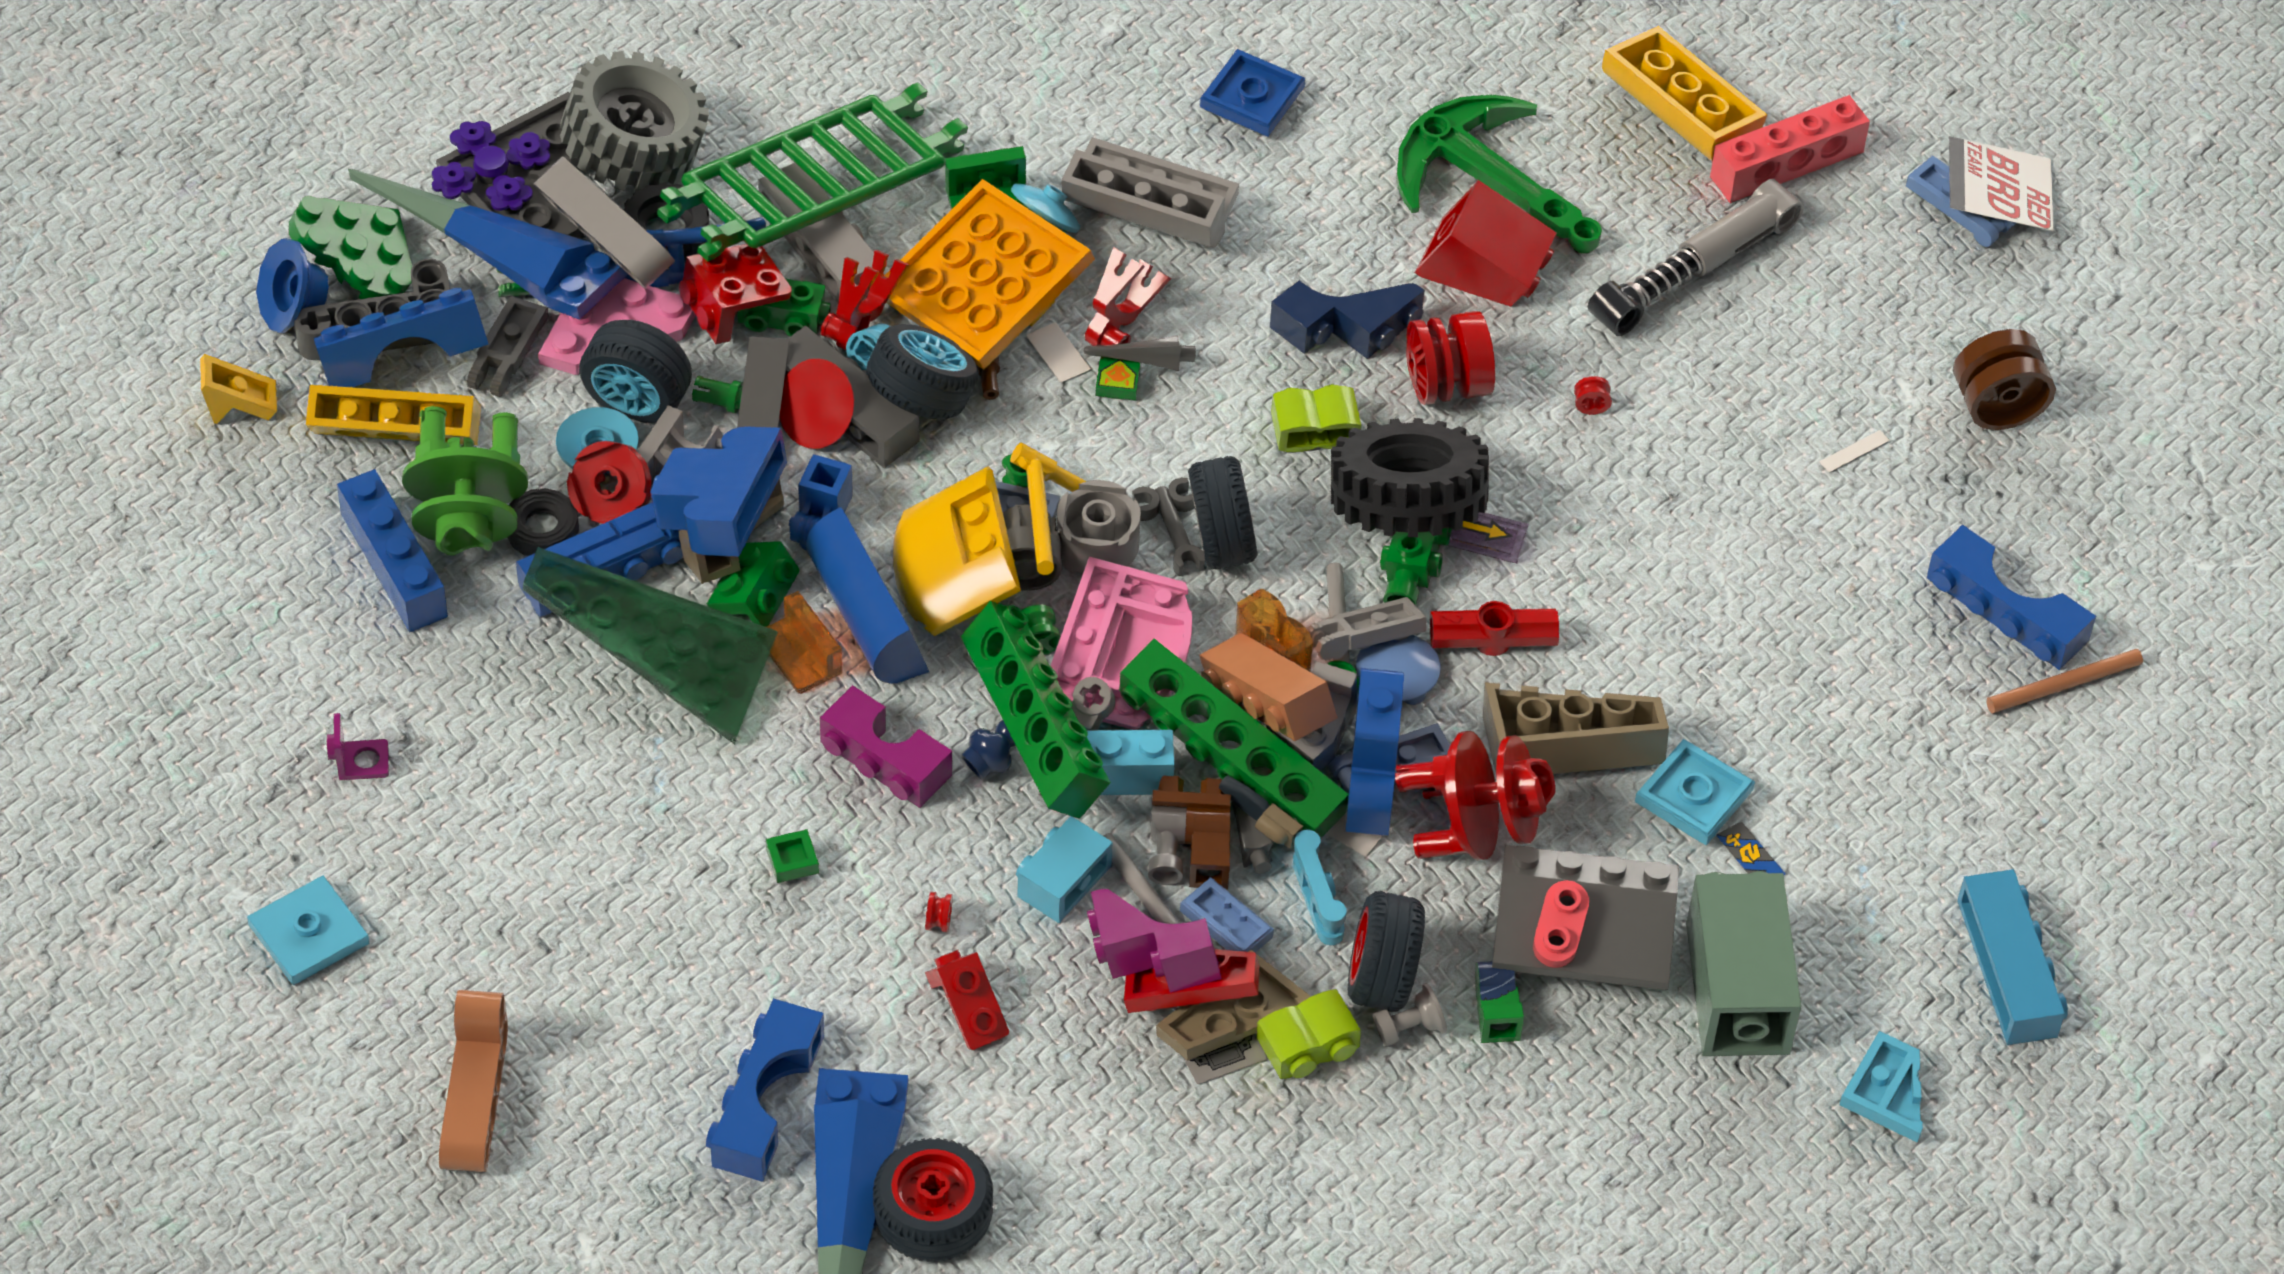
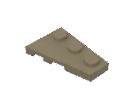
M1256 954L1259 962L1258 995L1179 1006L1156 1025L1157 1036L1188 1061L1257 1033V1022L1279 1009L1296 1006L1311 996Z

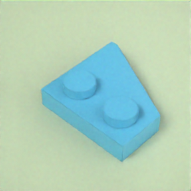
M1879 1031L1842 1094L1839 1105L1918 1142L1923 1129V1121L1920 1118V1102L1922 1098L1921 1082L1919 1081L1920 1050Z

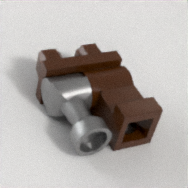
M1179 776L1161 777L1158 790H1153L1150 834L1151 839L1157 842V855L1153 856L1148 864V877L1151 881L1161 885H1172L1180 882L1183 877V862L1176 856L1177 845L1190 844L1189 887L1198 888L1211 877L1228 890L1231 795L1224 794L1219 789L1222 779L1206 778L1202 780L1201 791L1196 793L1183 792L1184 780ZM1198 869L1221 871L1215 876H1205Z

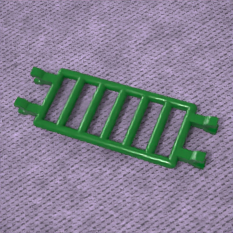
M919 82L907 87L901 95L885 102L876 95H868L684 173L681 178L684 187L679 189L669 187L661 190L660 197L668 204L658 208L657 215L668 224L677 220L686 210L703 203L725 224L718 227L712 224L701 228V235L708 242L698 246L697 253L707 262L718 257L725 248L742 241L753 249L759 248L941 169L945 165V157L942 154L947 152L956 154L963 151L964 144L957 138L967 133L968 126L957 118L947 123L941 131L923 138L902 119L906 116L916 118L924 113V108L917 102L927 97L928 91ZM872 112L923 159L909 165L857 117ZM842 124L893 172L879 178L827 130ZM812 137L863 185L850 191L847 190L797 143ZM781 150L833 198L818 204L777 167L767 155ZM751 163L802 212L787 218L746 180L736 168ZM720 176L771 225L756 231L704 182Z

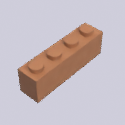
M1239 633L1199 655L1204 669L1201 672L1203 678L1254 719L1262 721L1270 726L1273 731L1280 732L1293 741L1301 739L1338 718L1327 681L1243 633Z

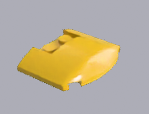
M989 466L904 510L896 527L892 554L898 593L908 613L916 622L920 621L925 624V629L933 636L980 613L989 601L999 603L1021 591L993 470Z

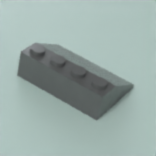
M1505 845L1499 887L1492 968L1668 990L1679 866L1661 862L1621 859L1614 856L1604 857L1579 854L1572 851L1562 852L1537 849L1530 846ZM1565 880L1574 881L1580 884L1589 896L1588 912L1575 958L1566 966L1559 968L1548 967L1536 958L1533 950L1534 937L1545 896L1553 884ZM1563 896L1559 899L1565 906H1571L1575 903L1574 899L1569 896ZM1552 936L1548 939L1555 946H1560L1564 943V940L1559 936Z

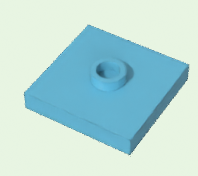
M1683 739L1636 793L1635 803L1704 845H1707L1754 790L1755 781Z
M324 875L247 916L249 927L293 986L370 944L368 934Z

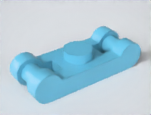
M1302 830L1296 835L1294 841L1293 869L1318 938L1326 945H1337L1344 937L1346 907L1342 902L1334 900L1336 890L1333 877L1330 872L1324 873L1318 855L1321 844L1320 836L1315 831Z

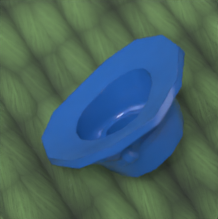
M283 238L269 247L260 266L256 289L260 314L269 329L284 334L294 326V320L297 319L302 309L325 305L329 290L328 276L325 270L307 260L300 242L288 238Z

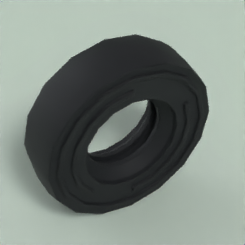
M547 488L531 489L509 503V506L517 514V528L507 539L512 547L523 555L530 556L574 537L579 532L578 511L574 508L570 498L560 491ZM541 513L551 514L558 521L556 527L546 533L532 532L525 525L531 516Z

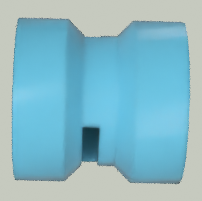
M879 323L853 333L846 345L848 358H852L857 362L861 370L866 371L867 362L879 336L886 328L891 326Z

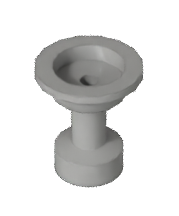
M1428 983L1423 984L1422 991L1416 995L1415 1007L1392 1016L1387 1010L1373 1013L1376 1029L1385 1047L1399 1041L1398 1032L1420 1023L1428 1030H1439L1442 1034L1447 1032L1442 1009Z

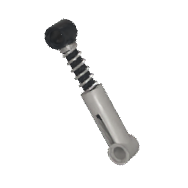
M1769 179L1754 191L1749 201L1681 243L1675 256H1668L1665 262L1657 263L1655 269L1646 270L1645 274L1637 276L1634 282L1622 283L1620 285L1615 281L1604 283L1590 298L1587 306L1588 311L1617 337L1623 336L1639 323L1645 306H1650L1653 298L1660 300L1661 293H1670L1672 286L1680 287L1682 280H1691L1692 275L1696 277L1706 275L1773 231L1777 234L1788 231L1801 217L1804 204L1775 179Z

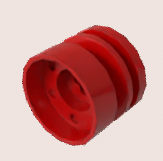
M1480 311L1452 314L1449 318L1447 333L1440 318L1437 317L1430 318L1427 325L1420 319L1409 322L1406 336L1407 367L1416 396L1421 404H1434L1437 396L1440 401H1450L1453 397L1454 382L1461 397L1465 399L1491 395L1495 387L1494 351L1486 320Z

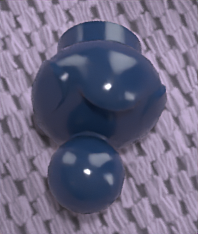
M1001 720L996 726L995 733L985 728L974 730L969 737V747L960 754L970 770L978 778L984 780L990 773H1004L1009 770L1012 765V757L1009 752L1010 747H1015L1016 745L1004 721Z

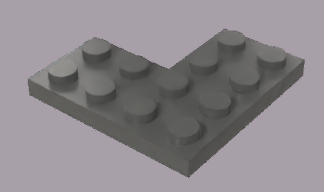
M569 92L491 131L496 135V142L489 146H497L505 154L510 149V140L514 138L520 139L527 132L536 133L540 139L549 141L550 149L548 151L550 153V160L547 164H535L531 169H524L520 164L509 163L508 169L502 174L510 178L522 177L525 180V185L531 187L533 191L532 198L527 202H523V206L519 210H512L510 208L503 211L495 210L491 206V199L486 196V189L493 186V180L496 177L488 178L476 173V178L472 182L473 190L468 193L462 192L460 195L468 205L578 239L586 236L560 213L533 184L562 156L578 168L580 158L570 159L566 153L568 144H562L560 138L562 131L560 124L570 95ZM456 149L437 159L436 165L437 167L447 166L451 162H458L461 164V167L473 168L475 155L471 152L469 154H460Z

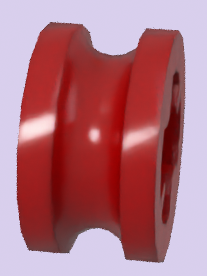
M1589 376L1579 380L1574 386L1577 410L1588 415H1596L1607 411L1612 404L1609 382L1605 378L1598 376Z
M930 891L925 930L932 931L934 927H940L942 932L948 933L952 914L953 894L947 893L945 897L940 898L936 892Z

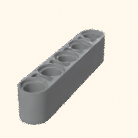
M563 156L533 183L538 191L560 213L644 289H647L675 262L669 252L653 236Z

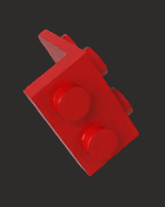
M747 244L725 248L718 257L708 262L700 254L687 256L683 280L679 284V292L683 302L691 307L697 316L700 327L708 332L716 345L731 341L736 311L787 300L791 297L792 292L791 286L763 246L753 249Z

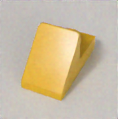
M207 354L200 358L201 391L214 424H218L232 408L268 421L277 412L275 379Z

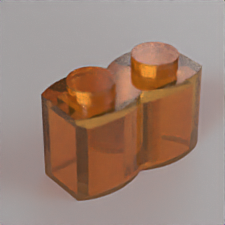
M1259 589L1237 602L1235 635L1243 633L1309 672L1311 671L1312 637L1305 626L1294 618L1287 616L1283 604L1277 597L1264 589Z

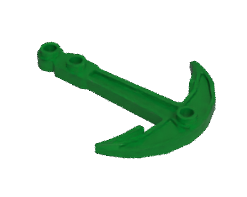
M1492 94L1459 97L1435 106L1421 115L1410 126L1399 147L1396 182L1399 193L1411 213L1419 212V194L1426 179L1427 167L1435 157L1440 156L1525 210L1528 214L1555 231L1557 237L1568 238L1570 245L1578 253L1587 254L1596 249L1600 244L1602 233L1601 225L1596 220L1583 217L1579 208L1551 189L1541 187L1468 133V131L1481 123L1482 128L1490 130L1508 121L1536 115L1537 104L1518 98Z

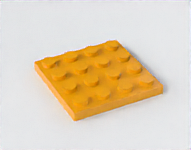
M982 179L901 259V261L908 263L909 266L888 298L887 304L919 326L938 332L956 342L960 348L971 355L975 364L984 370L1095 258L1089 248ZM890 270L884 275L885 277H889Z

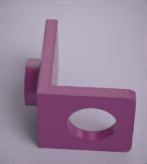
M334 713V734H327L328 760H336L339 780L388 777V741L386 739L345 741L341 714ZM363 751H373L379 756L378 763L370 768L359 767L355 764L354 760Z

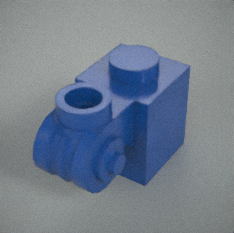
M812 455L798 484L799 511L789 520L790 540L799 543L802 549L806 550L808 534L818 521L842 507L844 512L846 511L853 496L852 465L819 455Z

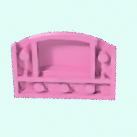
M1089 557L1050 665L1058 675L1057 681L1061 689L1071 702L1073 701L1075 686L1085 678L1096 677L1107 683L1115 695L1116 702L1113 712L1104 718L1102 722L1131 730H1137L1143 726V723L1151 716L1141 708L1139 710L1132 708L1124 701L1119 691L1120 672L1154 638L1186 663L1192 637V611H1190L1185 596L1188 595L1186 582ZM1100 689L1096 694H1090L1089 692L1086 694L1085 699L1089 703V708L1094 703L1099 705L1103 703L1104 699L1099 694ZM1162 689L1156 693L1162 697H1169L1173 691Z

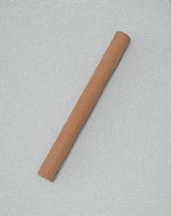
M2133 649L1988 697L1986 700L1987 707L1994 714L2143 664V657L2139 649Z

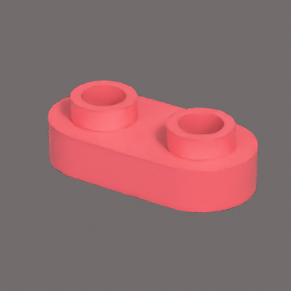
M1565 880L1553 884L1545 896L1534 937L1533 950L1536 958L1548 967L1559 968L1566 966L1575 958L1588 912L1589 896L1586 890L1574 881ZM1563 896H1569L1574 899L1575 903L1571 906H1565L1559 899ZM1552 936H1559L1564 940V943L1560 946H1555L1548 939Z

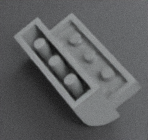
M1094 137L1091 138L1085 152L1076 149L1061 180L1062 192L1067 195L1065 200L1067 202L1211 248H1215L1221 241L1225 233V222L1239 194V183Z

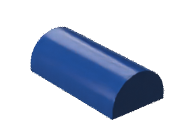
M840 507L830 512L811 529L806 539V550L873 673L880 681L891 684L900 683L928 673L929 669L907 623L844 510Z

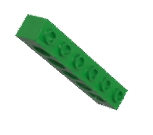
M989 601L960 637L1048 809L1080 819L1111 783L1102 767L1103 761L1094 752L1087 738L1088 732L1079 723L1072 710L1073 704L1061 689L1057 681L1058 675L1048 664L1042 652L1043 646L1034 637L1027 624L1028 618L1025 613L1016 606L1009 605L1007 607Z
M1155 638L1120 672L1119 691L1129 706L1136 710L1141 708L1152 717L1154 724L1159 730H1173V735L1185 744L1186 750L1192 757L1201 762L1207 761L1217 769V773L1222 780L1229 775L1250 787L1267 800L1270 806L1275 804L1303 826L1302 830L1315 831L1321 839L1347 812L1349 797L1347 792ZM1162 689H1169L1175 695L1162 697L1156 692ZM1193 715H1202L1208 720L1203 723H1194L1188 718ZM1234 741L1240 746L1236 749H1226L1221 746V743ZM1266 767L1272 773L1262 776L1256 774L1253 769ZM1290 793H1298L1304 796L1305 799L1300 802H1293L1285 796Z

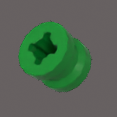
M1043 604L1032 605L1022 609L1028 618L1027 624L1034 637L1043 646V654L1048 655L1054 652L1061 637L1059 629L1055 627L1056 618L1054 610L1050 606Z

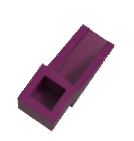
M1099 889L1091 892L1094 909L1087 911L1088 920L1093 936L1100 935V937L1093 938V944L1099 964L1108 962L1112 979L1154 968L1157 978L1166 977L1170 993L1222 979L1206 918L1180 924L1161 923L1149 918L1109 889Z

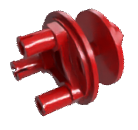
M1472 731L1458 733L1451 743L1447 755L1435 756L1431 762L1408 765L1400 764L1396 766L1395 782L1399 792L1403 793L1409 790L1428 788V790H1423V797L1431 799L1444 796L1450 816V829L1414 835L1413 846L1418 859L1469 854L1477 861L1489 859L1495 850L1498 839V803H1500L1502 816L1512 839L1518 844L1531 843L1537 833L1539 817L1546 812L1547 804L1556 793L1553 772L1548 762L1543 759L1531 758L1522 739L1515 735L1504 737L1499 745L1496 762L1497 782H1495L1486 748L1478 735Z

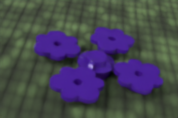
M465 121L460 124V129L451 132L450 142L457 146L460 154H469L471 152L475 155L473 168L461 167V164L458 162H451L447 166L435 167L432 170V179L434 181L431 185L433 191L442 192L445 198L456 199L462 192L468 193L473 190L472 182L476 178V173L483 177H496L493 180V186L486 189V196L491 199L492 208L498 211L508 208L519 210L522 208L523 202H527L532 198L533 191L531 187L525 185V180L522 177L510 178L502 174L508 169L509 163L520 164L524 169H531L535 164H547L550 160V153L548 151L550 143L546 139H540L536 133L527 132L520 139L514 138L510 140V149L505 154L501 148L489 146L496 142V135L491 132V125L488 122L478 121L471 123Z

